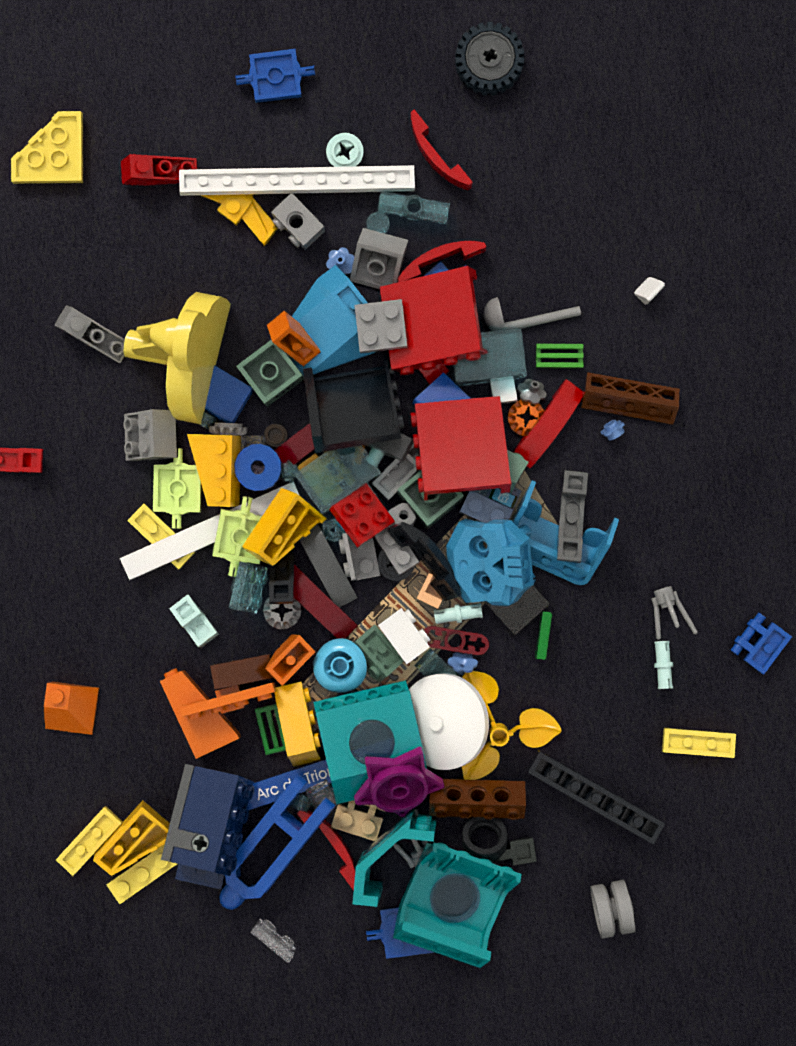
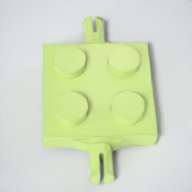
M178 448L177 458H173V462L166 465H154L153 512L171 514V528L176 529L177 524V529H182V515L186 513H201L202 485L196 465L183 463V449Z
M243 496L241 510L221 509L212 556L225 558L230 561L229 576L238 577L240 563L260 564V560L256 559L242 547L262 517L250 512L253 500L251 497H248L247 501V496Z

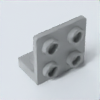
M343 533V539H339L341 554H346L347 562L343 563L346 577H351V581L380 576L373 538L357 548L348 534Z

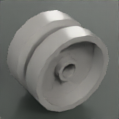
M625 881L611 882V898H609L607 889L603 884L590 886L595 919L601 939L614 936L615 920L622 935L634 933V911Z

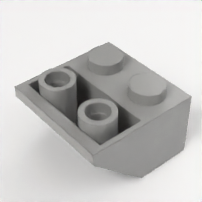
M151 409L124 414V451L126 461L177 458L176 419L172 416L170 410Z

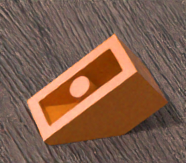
M283 311L267 325L272 342L302 366H305L321 352L301 324L287 312Z
M292 634L275 651L265 669L283 686L315 651L300 635Z

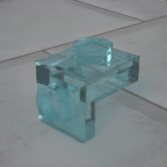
M431 648L414 665L426 677L442 673L456 675V672Z

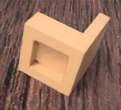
M429 573L417 599L438 609L442 598L430 584L435 577Z

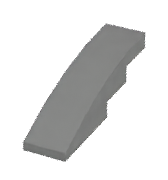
M414 444L409 449L404 461L395 459L372 483L388 500L397 492L399 487L419 471L416 470L415 456H419V448L414 449Z

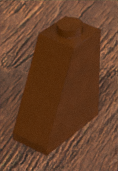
M271 654L211 665L214 689L273 678L265 669L272 658Z

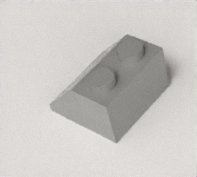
M363 228L357 242L350 281L380 289L381 286L397 283L408 240Z

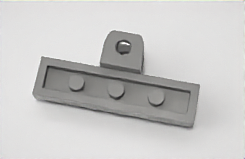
M401 503L388 511L395 521L391 526L401 522L413 526L416 522V516L407 503ZM405 514L408 518L402 520L400 515ZM388 528L374 536V538L400 576L419 564V561L409 545L401 548L388 533Z

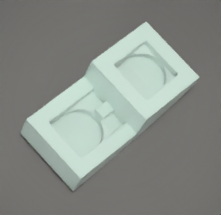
M186 595L169 608L199 648H202L219 635L189 595Z

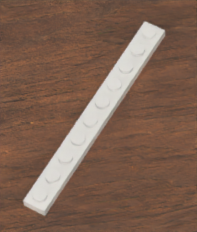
M414 166L179 170L180 196L415 191Z

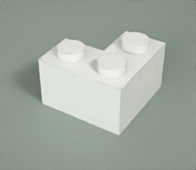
M401 608L378 626L404 662L408 664L430 648L427 644L430 638L423 629L420 631L416 629L413 624L416 622V619L408 609L404 612Z

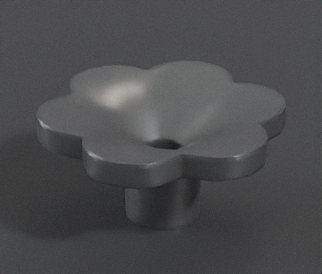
M526 379L524 383H520L517 387L518 392L521 393L520 398L522 401H529L531 404L537 405L540 400L546 398V392L543 390L544 385L541 382Z

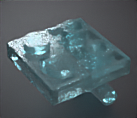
M239 562L237 575L233 577L230 590L232 591L229 604L230 609L257 613L262 604L261 594L263 586L268 579L267 567Z

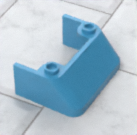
M532 480L512 520L517 527L525 524L532 530L527 533H532L530 537L532 565L574 584H587L611 546L619 519L614 518L606 532L597 528L585 530L582 535L581 563L558 561L557 541L559 525L540 517L542 513L541 504L530 498L536 484Z

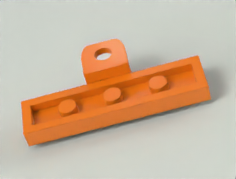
M274 682L240 691V685L216 690L217 698L179 707L181 717L188 716V720L202 717V711L210 709L212 714L217 712L223 714L245 708V705L249 704L248 699L257 697L258 701L272 698L271 693L277 691Z

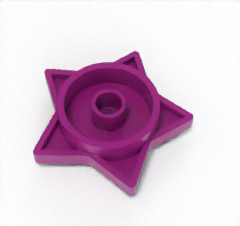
M417 747L395 758L365 757L368 779L354 795L356 805H376L384 811L395 812L403 818L410 809L422 803L427 794L444 788V782L441 777L425 768L422 747Z

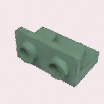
M375 624L354 642L365 656L368 674L379 683L404 662L388 638Z

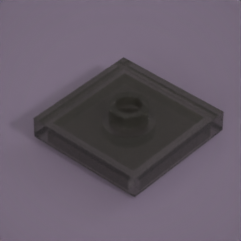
M531 586L517 602L509 606L491 605L484 601L514 635L518 634L550 604L534 586Z

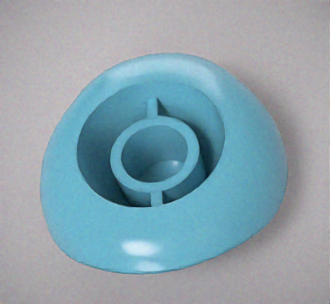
M338 638L328 641L319 649L313 662V672L318 683L325 689L336 693H345L356 689L362 684L367 672V663L362 650L354 642Z

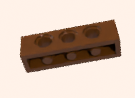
M443 779L444 788L429 794V816L439 818L447 816L460 818L483 817L485 819L508 818L510 820L524 819L525 781Z

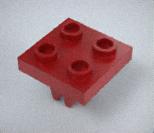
M368 484L357 489L329 509L357 548L395 522Z

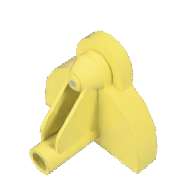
M195 292L187 299L178 319L171 318L155 324L139 326L136 331L129 330L125 337L123 349L125 357L167 365V405L176 420L196 424L202 423L214 365L216 366L231 305L223 297Z

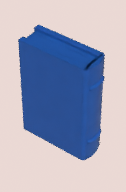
M214 365L205 411L218 418L219 421L235 423L254 390Z
M443 372L413 400L412 405L415 407L417 403L471 398Z

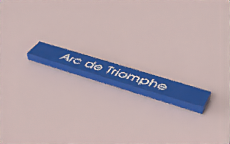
M394 737L352 750L351 753L356 760L365 764V757L389 758L393 752L395 740ZM326 759L253 783L254 795L249 800L247 809L251 810L275 802L298 774L308 781L298 794L330 784L331 779Z

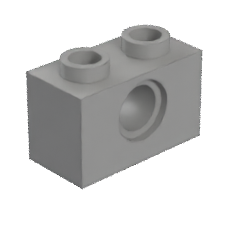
M293 193L287 196L271 212L274 218L272 220L274 225L280 231L285 229L290 234L288 239L297 248L301 246L306 250L325 232L324 226ZM298 218L303 221V224L299 228H293L290 226L291 221Z

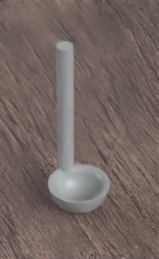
M498 297L486 304L483 318L490 330L504 333L581 315V310L577 306L504 323Z

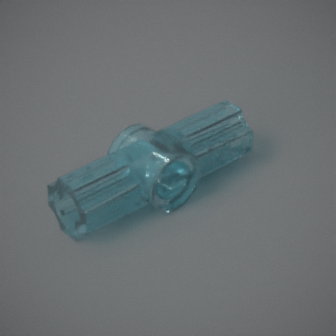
M381 191L377 212L406 217L411 221L424 220L447 225L450 203L423 199L417 195L406 196ZM412 203H416L420 206V210L412 213L407 207Z

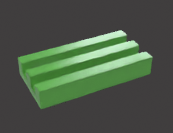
M536 344V368H583V344ZM541 350H578V353H541ZM541 358H578V362H541Z

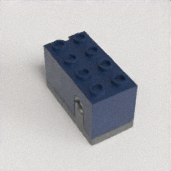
M185 764L161 860L231 876V872L235 870L237 858L235 857L237 848L240 847L243 839L242 827L248 819V803L254 795V782L238 775Z

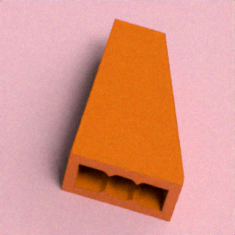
M176 668L164 674L165 679L161 680L160 683L196 759L241 737L239 731L221 712L212 714L210 709L202 711V717L188 720V716L181 717L179 707L209 700V697L185 670L178 672Z

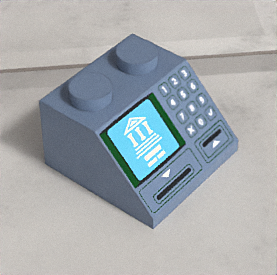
M500 488L469 491L459 513L484 523L494 519L509 520L521 490L514 488L512 493L500 494Z

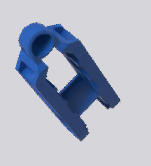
M300 774L292 780L238 848L235 856L237 858L235 870L231 872V876L225 875L226 885L219 895L220 903L224 908L233 910L239 907L246 899L261 898L336 806L326 797L304 825L289 813L287 809L297 798L298 792L308 783ZM275 823L290 835L292 840L257 884H252L248 887L239 879L241 876V864L255 851L256 845L270 832L268 830Z

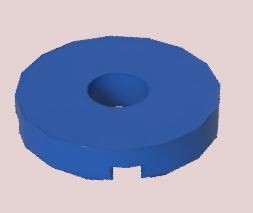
M252 444L243 448L237 455L234 464L235 475L245 488L253 491H265L273 487L280 479L282 461L278 453L271 447L263 444ZM256 461H262L265 465V469L261 474H255L252 470V466Z

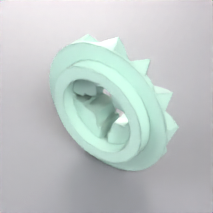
M350 133L335 135L330 139L326 148L328 161L334 167H356L361 162L364 153L361 141ZM340 144H342V146L345 147V149H351V151L349 152L350 160H348V158H346L344 155H338L341 153Z

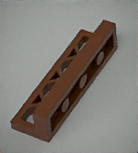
M587 372L581 408L674 425L679 409L680 389ZM591 382L601 383L603 386H592ZM615 387H623L626 391L617 390ZM638 391H646L649 395H642ZM661 395L673 396V400L665 399Z

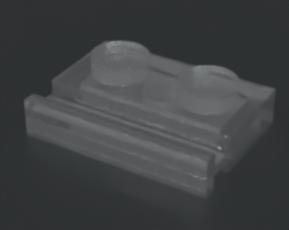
M259 919L253 926L251 933L288 963L295 954V943L288 936L283 935L282 937L275 931L276 927L270 921Z

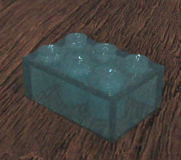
M521 328L480 332L482 346L488 350V354L480 355V359L473 361L461 359L458 360V364L453 365L454 379L457 386L525 378L527 372Z
M360 445L327 451L294 475L321 514L324 515L334 504L371 482L381 472L363 446Z

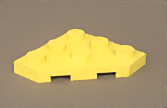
M58 111L51 118L52 120L43 129L41 128L20 152H17L11 158V182L13 184L83 183V113L81 111Z

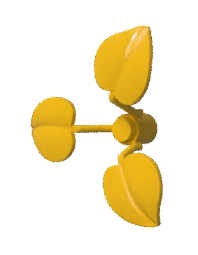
M477 671L465 672L462 676L482 696L492 725L489 730L491 741L484 745L482 751L474 760L461 766L464 780L480 779L491 773L497 767L500 755L497 749L490 746L506 745L509 741V736H513V733L519 729L520 740L531 748L544 746L561 733V727L555 718L544 710L537 708L523 711L519 717L521 725H516L511 730H508L504 724L495 722L488 703L494 702L498 696L499 688L495 679L486 673Z

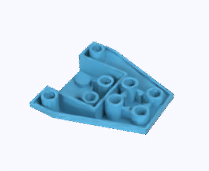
M336 265L315 281L292 315L321 351L305 366H302L288 355L302 375L305 368L312 367L314 375L375 353L360 354L355 305L366 304L367 301Z

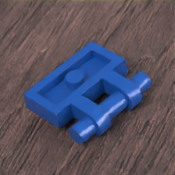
M758 612L754 619L749 620L747 623L748 627L741 636L738 635L734 640L735 644L730 651L738 656L742 649H745L749 653L743 660L764 675L792 636L773 622L767 628H764L761 624L766 617ZM757 632L761 637L753 646L748 641Z

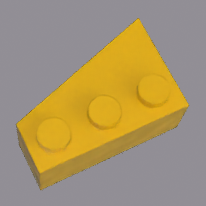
M187 434L207 506H239L240 482L235 475L234 464L237 455L241 452V436Z
M281 488L242 547L256 559L273 566L295 547L294 544L300 538L307 537L311 533L310 530L316 524L323 523L326 518L297 493Z
M302 682L276 687L277 692H274L287 756L292 765L296 767L321 761L318 748L321 747L319 734L315 733L313 727L316 724L314 711H310L308 702H311L309 688H304Z
M142 800L95 852L93 861L112 876L164 845L170 823Z

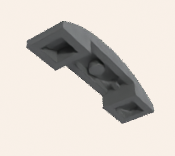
M564 471L558 526V561L581 563L584 506L588 473Z
M316 524L310 530L311 533L307 537H302L299 540L332 601L340 608L358 597L319 524Z

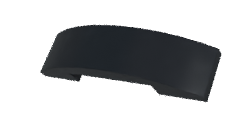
M404 522L387 529L388 533L401 548L409 545L433 574L435 579L430 584L444 601L461 595L459 584L455 579L450 563L428 536Z
M294 548L275 565H270L269 604L294 603Z

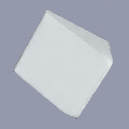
M649 277L637 288L634 294L646 305L662 290L665 283Z
M514 378L490 382L492 397L500 396L501 404L517 402Z

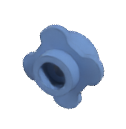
M612 420L604 425V429L600 433L604 434L608 440H614L625 432L623 428L625 424L620 420Z

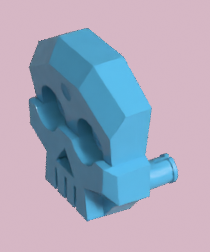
M469 519L458 522L446 545L447 560L453 569L455 579L460 587L461 596L466 603L487 601L491 605L509 606L517 602L524 592L534 585L536 579H533L535 575L532 571L530 546L532 533L527 534L532 530L528 525L524 524L517 527L512 520L497 519L488 523ZM483 541L487 544V548L484 547ZM486 576L489 577L490 583L486 580Z

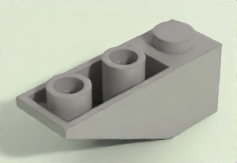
M65 306L54 326L114 361L121 363L125 357L123 351L125 339L73 307Z

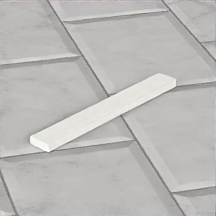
M294 482L253 499L250 512L263 516L281 488L299 495ZM241 505L230 510H241ZM220 514L120 558L129 580L213 544Z

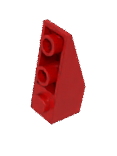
M129 154L121 161L122 185L147 186L179 183V170H196L197 160L196 158Z

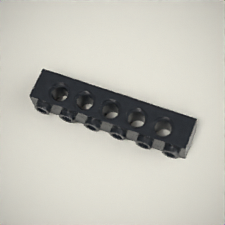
M538 749L526 769L529 774L653 845L665 825L662 820Z

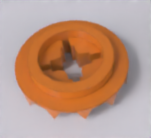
M522 400L514 403L508 413V423L511 429L521 436H527L537 420H529L526 427H524V419L517 415L525 414L527 408H529L530 416L538 420L545 411L540 404L533 405L529 401L525 402Z

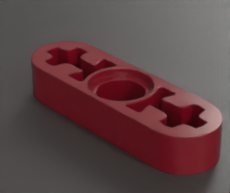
M427 626L423 629L426 634H429L430 630H434V634L442 636V631H446L444 646L440 645L441 640L433 639L432 643H427L431 648L473 655H482L489 648L488 639L480 633L438 626ZM451 634L460 635L461 644L459 646L451 647L448 644V638ZM465 635H469V641H476L477 638H481L480 640L484 643V647H480L479 651H475L473 645H467L468 649H463L466 643Z

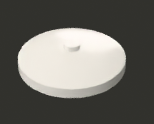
M446 673L430 675L413 684L409 691L426 766L439 770H450L464 766L474 760L482 751L489 732L487 707L477 689L467 680Z

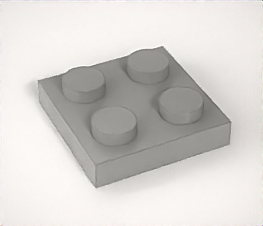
M402 299L355 305L360 354L408 348Z

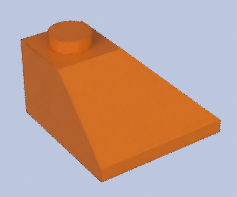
M60 682L47 683L44 700L45 729L93 735L99 688Z

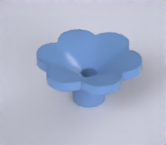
M343 247L338 251L332 250L329 252L326 266L328 269H331L336 265L344 274H350L354 256L349 254L348 250Z
M456 652L448 659V665L452 666L458 675L463 676L465 672L471 673L473 668L477 667L478 661L473 659L471 654Z

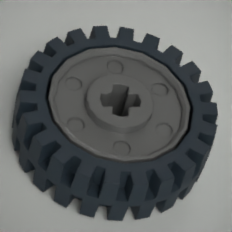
M487 22L486 25L479 23L477 27H471L468 32L463 34L456 49L455 65L457 74H459V78L465 83V86L468 89L472 88L475 93L482 92V95L486 96L487 93H491L492 96L497 95L498 92H505L507 88L510 89L517 82L523 69L524 48H522L521 40H518V35L515 32H511V28L508 26L504 28L501 23H497V25H493V22ZM489 56H493V59H491L490 62L486 61V58H489Z

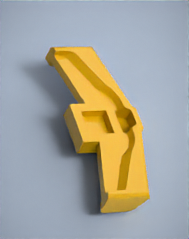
M253 194L201 195L220 203L221 205L217 211L236 226L242 219L264 247L278 230L271 218L254 199Z

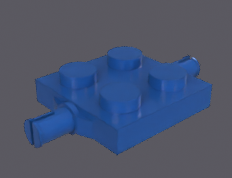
M296 49L249 54L251 65L249 74L235 75L237 86L251 83L255 102L259 103L302 97L300 87L302 77L315 76L314 65L300 67L297 61Z
M399 907L381 909L382 923L380 929L366 931L367 941L382 940L385 946L386 959L433 953L427 949L393 938Z

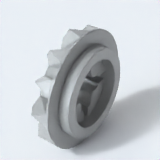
M214 423V426H209V432L214 435L243 436L247 434V427L237 423Z
M269 598L265 601L263 613L265 620L272 627L287 629L295 625L299 620L301 606L295 598L293 604H284L285 608L292 609V611L284 614L283 621H281L279 613L272 612V609L279 608L280 604H269Z

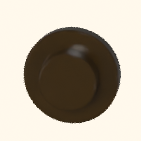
M271 424L264 431V439L268 445L279 447L286 442L287 431L280 424Z

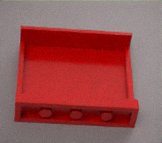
M464 266L380 287L382 302L402 299L408 348L389 350L391 370L399 372L400 375L413 374L415 369L432 370L438 364L444 363L446 366L458 364V360L466 359L467 361L480 359V355L488 354V350L482 346L473 285V280H477L476 270L469 266Z
M500 396L415 404V412L411 413V425L417 429V434H413L414 449L419 448V456H415L416 470H421L422 478H418L419 493L423 492L424 501L428 500V495L496 488H500V494L510 493L511 478Z

